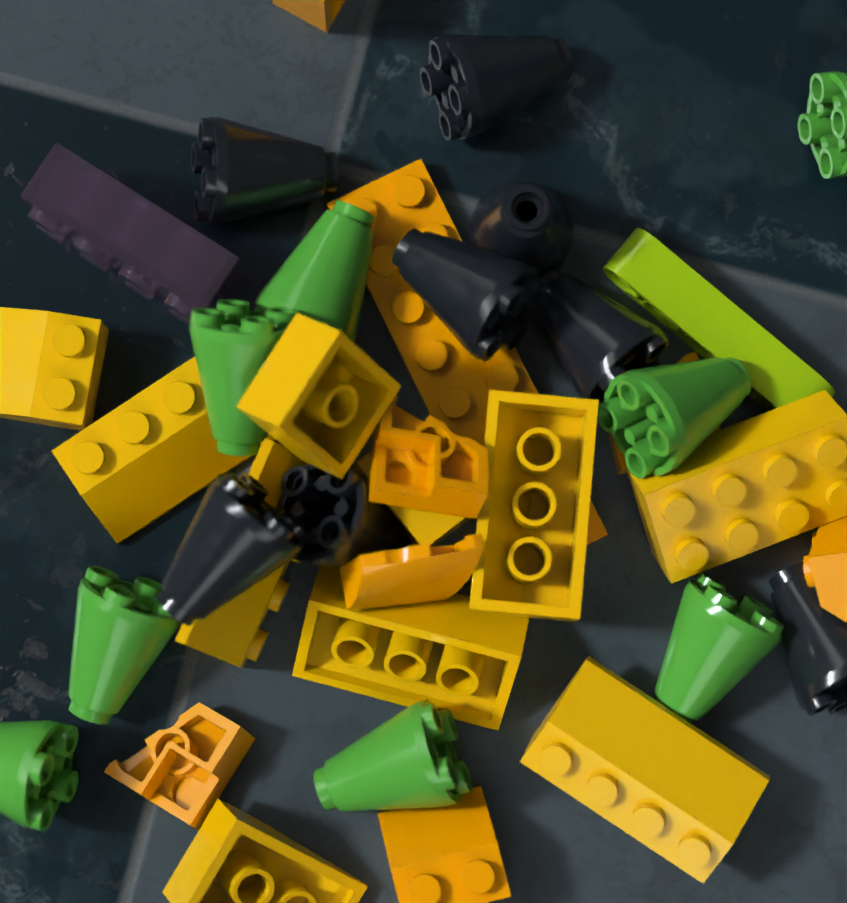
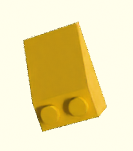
M0 307V418L79 431L90 426L93 423L109 329L100 319L51 311Z
M217 799L162 893L170 903H359L368 886L263 821Z

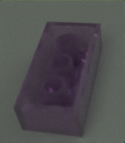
M57 142L20 195L31 210L27 217L37 224L36 228L59 244H63L66 238H69L74 242L73 246L81 252L80 256L106 273L111 266L118 269V275L126 280L124 284L144 298L151 301L155 294L164 298L165 301L163 303L170 308L169 312L187 325H189L193 309H217V301L232 299L246 278L238 256Z

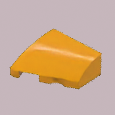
M396 395L374 429L369 501L477 519L489 494L488 449L469 437L455 435L447 428L445 423L431 415L424 422L395 405L398 399Z
M482 534L465 536V539L449 546L433 547L429 543H424L397 550L358 556L340 567L347 611L447 600L463 587L475 570L484 550Z
M199 702L181 714L178 721L172 727L164 730L159 729L146 738V747L122 763L115 759L107 766L104 772L194 829L199 830L256 738L238 724Z

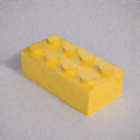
M826 390L713 432L678 468L661 476L648 475L642 479L637 478L625 466L652 555L670 583H675L847 516V414Z

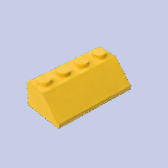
M195 356L52 450V453L81 497L118 545L212 483L220 473L226 474L251 457L227 455L217 451V440L212 437ZM268 434L267 439H270L272 441L276 440L270 434Z
M489 390L484 447L488 449L489 494L477 517L476 534H482L484 550L472 573L470 610L575 622L580 620L599 400Z
M264 437L249 474L267 489L269 494L264 500L276 509L278 500L283 492L281 481L284 474L293 466L300 465L304 467L308 463L299 459L286 447ZM290 561L206 618H197L191 626L182 624L175 641L240 668H244L247 659L256 662L269 632L261 629L269 609L278 613L288 592L290 583L282 579Z
M320 566L309 598L292 676L407 707L428 699L436 705L438 711L449 709L455 720L498 731L521 660L529 618L470 610V597L458 593L443 601L347 611L340 568Z
M590 656L583 662L535 731L520 760L522 764L703 884L734 844L770 780V775Z

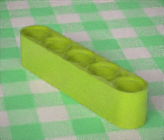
M636 228L602 267L603 272L617 287L702 358L719 357L726 359L732 357L740 361L748 371L751 380V390L748 396L767 412L822 390H826L831 397L835 395L833 387L820 374L645 230Z

